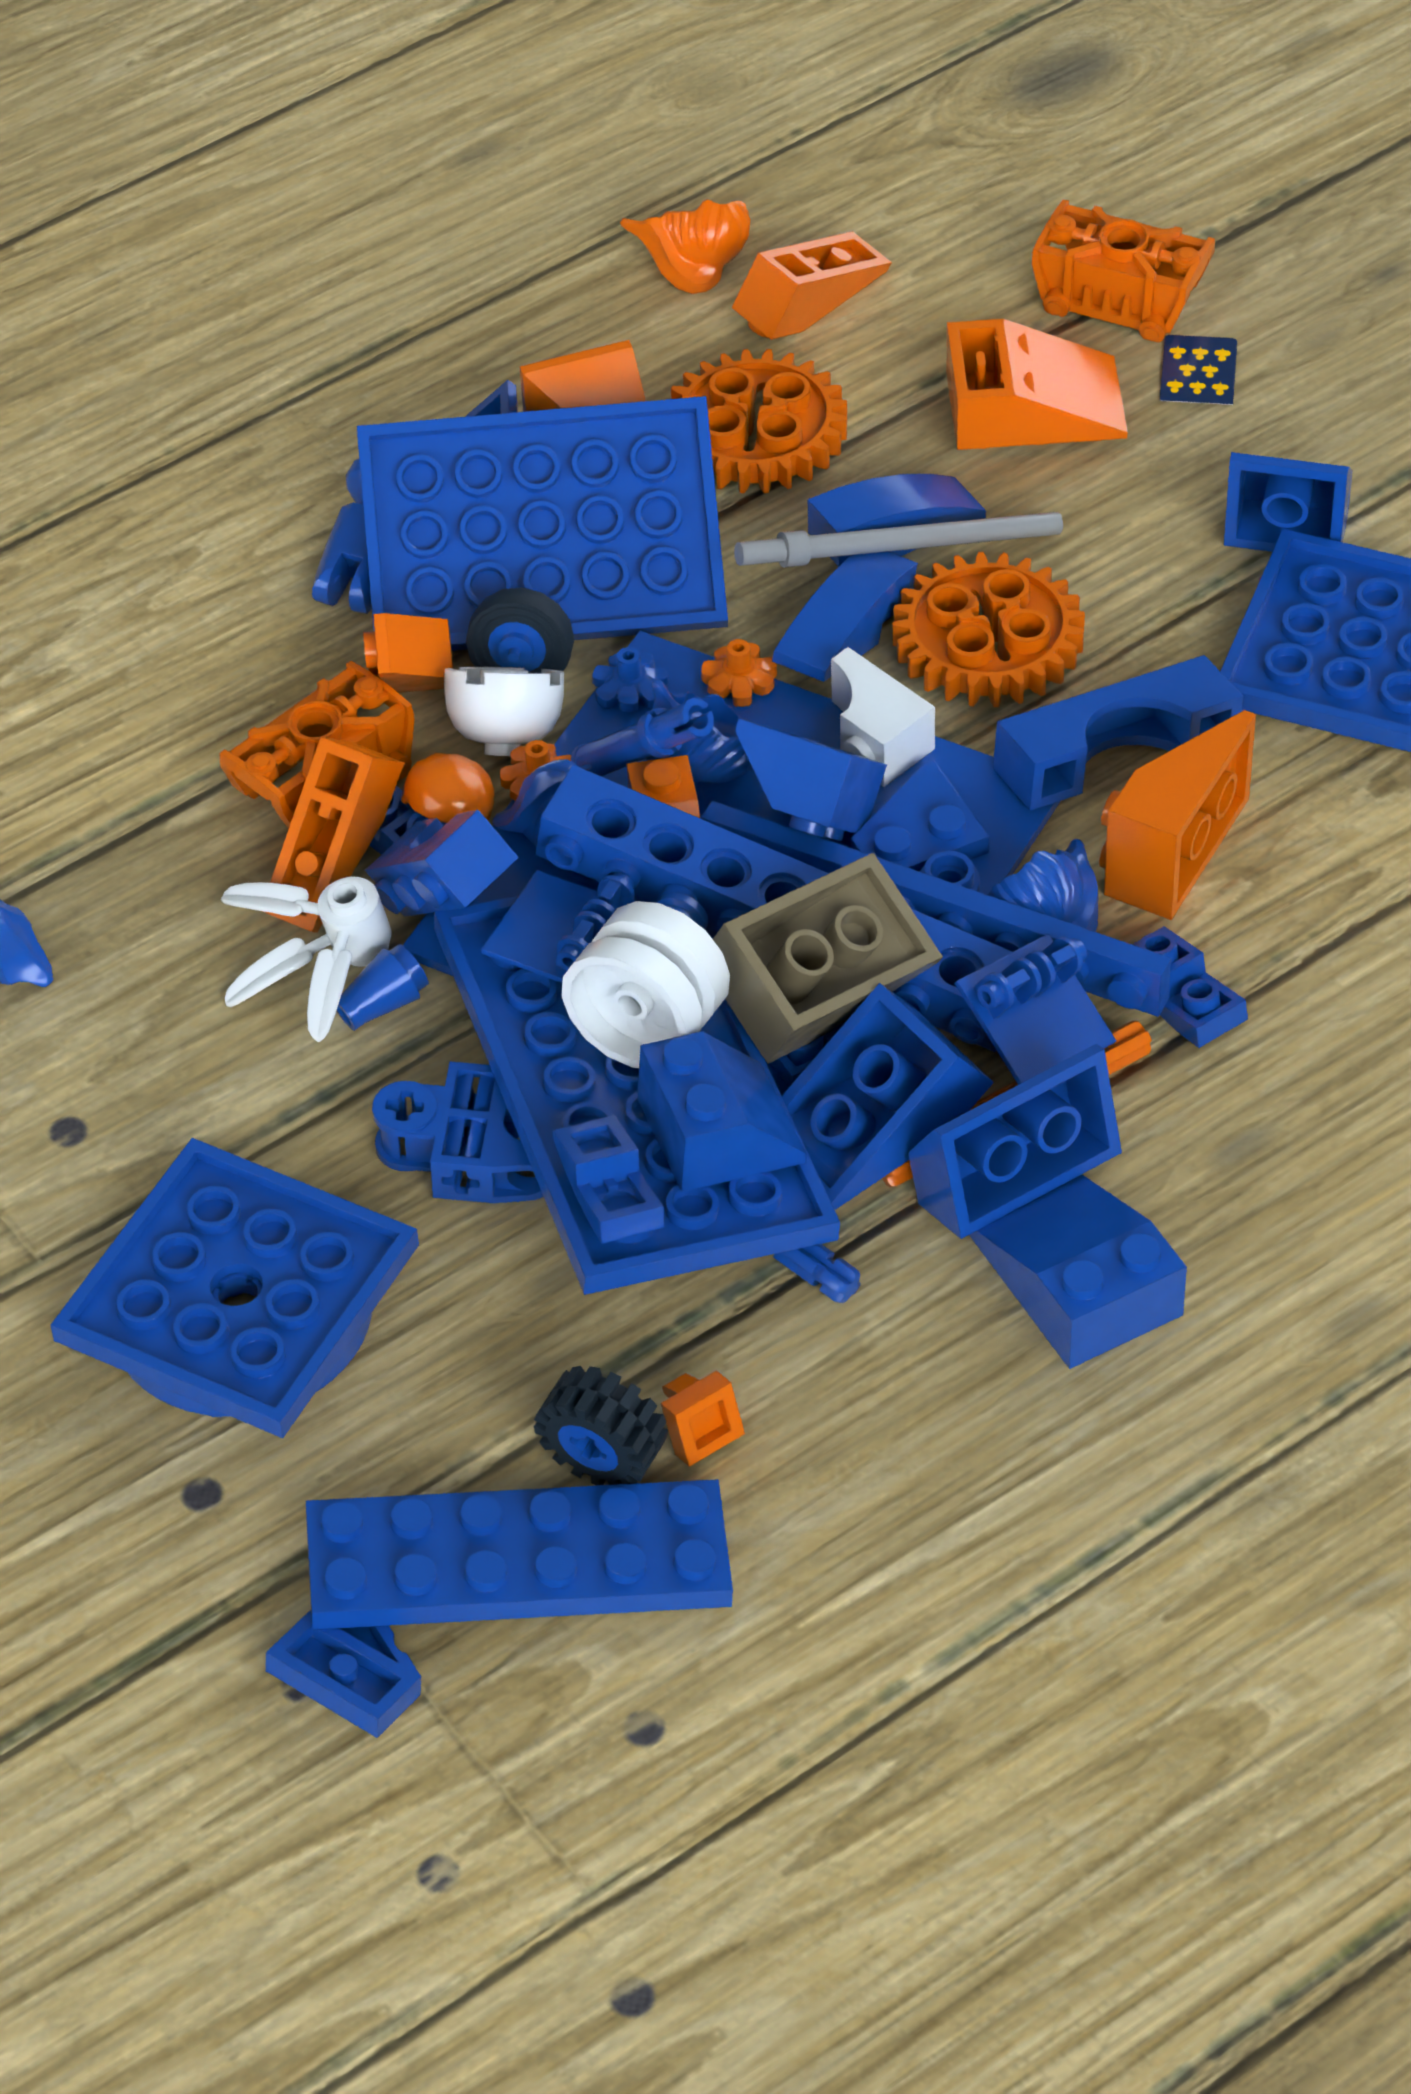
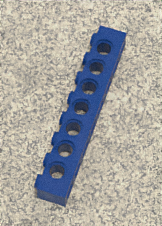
M576 765L571 766L541 815L535 855L549 860L560 869L572 870L597 882H600L603 877L613 875L616 872L625 873L634 881L635 898L644 902L657 903L659 898L668 892H679L689 895L705 909L709 918L707 929L716 933L724 923L829 874ZM912 909L943 958L934 966L894 990L893 993L914 1007L933 1026L953 1034L957 1039L965 1043L976 1044L996 1052L992 1042L954 983L1012 953V951Z

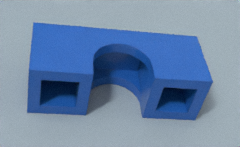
M479 810L456 814L445 826L437 818L416 822L365 871L376 883L374 886L378 891L382 904L392 913L399 914L401 912L406 917L434 913L441 910L466 908L519 857Z

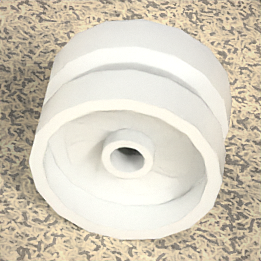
M635 901L617 908L592 942L586 946L570 966L562 980V999L570 1020L589 1043L607 1057L632 1068H639L640 1045L700 1032L701 1028L727 997L730 973L722 951L707 931L684 913L660 903Z

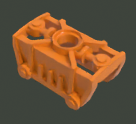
M1063 199L1049 218L1033 248L1032 268L1041 300H1043V307L1047 313L1064 317L1068 312H1073L1139 330L1143 339L1159 343L1163 341L1167 333L1170 334L1190 296V292L1194 287L1196 288L1215 252V239L1208 237L1207 240L1184 235L1182 234V228L1177 226L1161 229L1139 223L1135 220L1107 215L1103 208L1099 206H1094L1092 210L1069 205V200ZM1051 242L1057 245H1065L1067 251L1049 245Z
M350 661L346 663L344 671L329 681L325 678L318 681L317 690L269 724L260 728H251L248 731V738L230 751L224 749L220 752V767L232 786L245 796L248 795L250 798L256 799L261 795L267 801L270 800L277 814L286 827L289 828L320 737L354 742L402 761L404 765L398 781L407 776L412 765L410 758L415 720L412 704L379 677L359 664ZM383 703L390 707L377 717H358L357 715L360 707L371 710L380 707ZM304 760L302 771L278 788L273 784L278 777Z

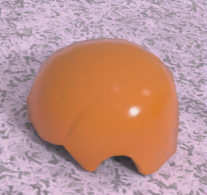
M434 753L416 762L409 770L403 786L401 801L404 804L409 803L412 809L428 819L437 818L443 823H448L458 813L479 810L489 821L494 805V787L490 775L480 763L460 754Z

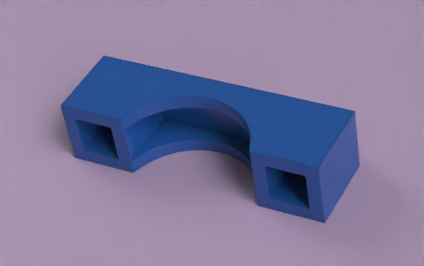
M1205 655L997 721L993 769L1031 811L1083 794L1086 763L1096 754L1109 748L1123 745H1146L1171 751L1240 713L1243 695Z

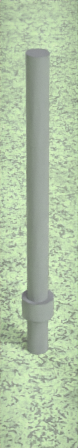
M1059 512L818 535H808L804 530L778 533L776 539L737 542L734 548V555L739 566L779 562L783 568L805 566L809 564L810 559L1060 535L1063 530V520Z

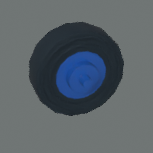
M522 587L502 589L486 597L472 614L466 637L469 657L475 667L524 668L528 673H541V669L564 671L568 666L574 644L570 619L560 605L541 592Z

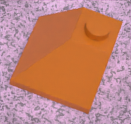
M629 340L519 366L523 412L646 401L633 347Z

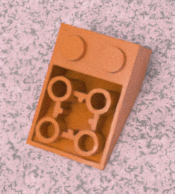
M1006 319L947 322L946 374L957 450L1127 439L1128 432L1113 355Z

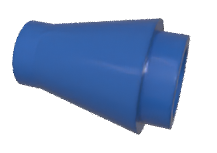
M398 944L390 951L382 948L341 994L337 1013L355 1031L371 1020L420 999L419 991L429 985L428 978L415 957L403 945Z

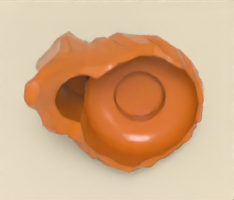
M706 199L694 211H667L660 217H651L643 221L623 218L620 221V225L644 243L661 274L679 290L694 294L707 292L718 284L722 276L723 267L739 254L749 237L750 217L746 204L742 201L718 204Z

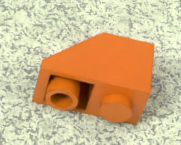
M390 613L373 614L375 631L363 632L366 668L398 693L444 689L445 668L453 669L448 619Z

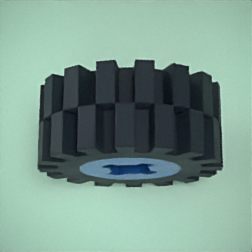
M581 1366L572 1367L570 1372L566 1370L561 1375L534 1418L537 1421L534 1425L535 1434L542 1436L539 1443L544 1450L556 1451L552 1459L560 1466L566 1462L573 1466L571 1474L580 1479L584 1473L591 1476V1484L596 1486L604 1485L606 1480L609 1485L637 1484L638 1481L642 1480L668 1436V1429L663 1428L666 1424L664 1415L653 1413L657 1405L651 1398L642 1400L638 1397L641 1389L631 1383L628 1388L621 1385V1376L610 1372L607 1378L602 1376L600 1368L589 1366L585 1372Z

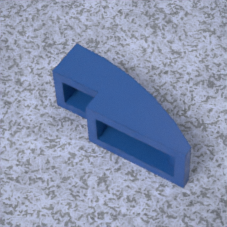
M898 474L871 478L841 486L807 499L809 535L986 518V510L955 477L938 474ZM916 549L898 550V551H888V552H891V553L896 554V555H899V556H903V555H905V554H907V553H910V552H912V551H914V550H916ZM851 555L830 558L839 567Z
M891 552L849 556L823 582L791 623L773 652L772 662L823 682L831 677V659L844 649L849 647L862 656L879 644L882 624L894 616V605L901 604V590L903 588L913 589L918 563Z

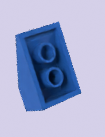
M879 983L786 1090L782 1098L832 1206L836 1210L909 1160L908 1152L932 1130L970 1111L994 1082L920 1012Z
M1084 1175L1070 1180L969 1235L1069 1369L1183 1316L1187 1266L1151 1220Z

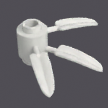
M341 878L328 885L320 894L318 903L308 901L309 893L303 887L265 882L243 883L230 886L221 897V901L224 904L290 917L297 916L301 912L319 915L326 934L306 945L301 938H293L261 957L240 974L229 986L225 995L226 1006L233 1007L247 1000L276 981L308 964L312 960L313 954L320 951L317 955L311 978L307 1007L308 1031L314 1040L320 1042L326 1037L331 1028L349 966H367L382 948L387 950L389 948L392 931L376 887L365 878ZM329 945L332 947V950L324 949Z

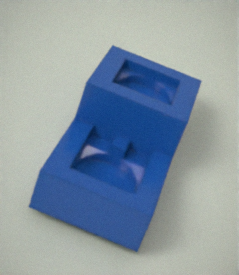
M616 1115L553 1130L554 1144L567 1178L584 1215L601 1244L664 1228L663 1205L641 1174L639 1169V1150Z

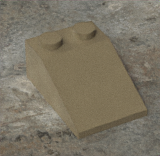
M874 852L724 923L713 938V941L724 955L730 973L729 993L725 1000L767 1064L813 1042L847 1021L879 983L893 992L937 964L943 958Z

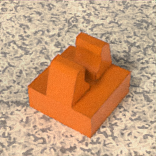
M717 1370L701 1380L684 1373L662 1386L663 1392L668 1399L661 1402V1407L674 1453L689 1467L745 1434L732 1384Z

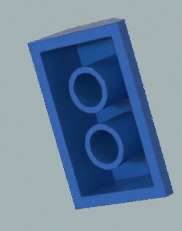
M1095 1044L932 1130L908 1152L918 1204L956 1236L963 1239L1121 1154L1122 1149L1105 1049Z

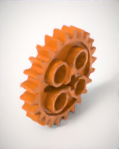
M743 349L741 360L733 361L727 354L722 353L720 354V366L715 367L708 362L702 361L700 362V376L685 372L683 374V386L671 387V399L702 396L707 398L714 476H716L717 489L720 490L727 486L730 481L738 482L740 493H745L751 483H758L763 493H769L771 482L779 481L786 489H791L792 476L798 475L807 481L813 480V466L827 470L830 467L829 455L840 456L841 441L847 440V400H842L841 385H831V373L828 371L815 374L814 361L812 360L798 367L795 366L794 353L787 354L781 361L773 360L772 349H767L761 359H753L750 351ZM763 390V405L760 406L758 411L755 448L749 451V436L753 433L756 396L758 391Z
M978 552L974 564H967L962 557L956 555L954 556V568L948 570L944 566L934 563L932 564V579L916 574L914 576V589L903 588L901 590V604L894 605L892 643L893 646L897 647L898 663H908V677L913 679L924 676V690L927 692L941 685L944 686L946 701H951L961 692L967 694L968 705L971 707L975 706L980 696H988L993 707H999L1002 695L1010 694L1018 704H1022L1024 702V690L1029 688L1034 693L1043 696L1046 694V680L1061 685L1064 682V669L1075 670L1077 667V653H1083L1084 611H1079V595H1068V581L1066 579L1052 582V568L1049 566L1034 573L1031 571V558L1028 557L1017 566L1009 565L1008 553L1004 552L999 556L996 563H988L987 557L983 552ZM979 603L982 607V615H979ZM995 642H998V655L994 649Z

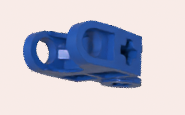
M450 1061L445 1086L421 1084L414 1081H398L383 1087L374 1097L372 1103L373 1119L380 1128L375 1137L378 1158L383 1164L394 1170L431 1172L433 1198L507 1203L532 1201L544 1197L536 1177H525L516 1173L518 1171H533L521 1140L517 1139L519 1135L490 1065ZM474 1077L479 1078L477 1094L474 1093L472 1088ZM406 1097H410L412 1102V1113L410 1115L407 1114ZM402 1137H405L406 1155H401L400 1139ZM463 1171H466L468 1177L466 1187H461Z

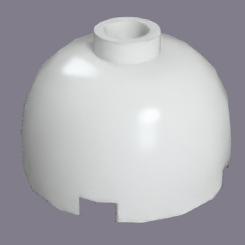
M459 667V670L445 668L444 696L446 711L453 726L466 739L485 743V755L510 756L511 751L521 746V744H526L533 740H541L553 730L561 715L564 697V672L541 669V673H528L524 668Z

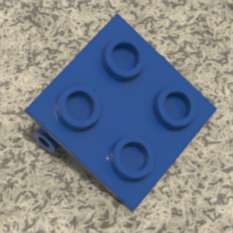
M536 870L481 948V954L562 983L563 976L586 946L592 942L616 909L635 902L634 881L627 874L616 872L613 875L603 877L598 884V891Z
M1047 934L954 983L1018 1085L1095 1044L1105 1049L1117 1041L1075 976L1087 958V950L1084 944L1077 938L1060 937L1053 941L1050 935Z

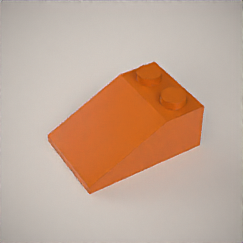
M1244 710L1150 761L1133 772L1121 792L1117 790L1111 792L1101 816V824L1107 827V839L1099 859V866L1105 869V896L1166 919H1173L1249 800L1256 721L1255 713Z

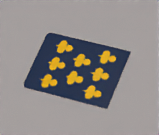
M1167 335L1164 341L1160 401L1233 405L1237 340L1221 337Z

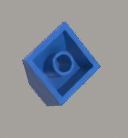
M1231 452L1224 546L1273 552L1283 528L1343 542L1349 513L1353 470L1347 466Z
M738 718L735 732L772 809L791 815L789 827L823 838L825 836L842 841L845 831L856 833L870 819L887 764L776 728Z
M703 1031L640 1045L637 1100L681 1192L806 1163L807 1154L759 1061Z

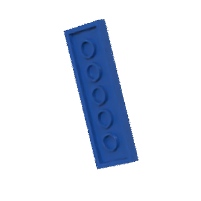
M719 1479L306 1501L312 1630L732 1607L733 1586Z

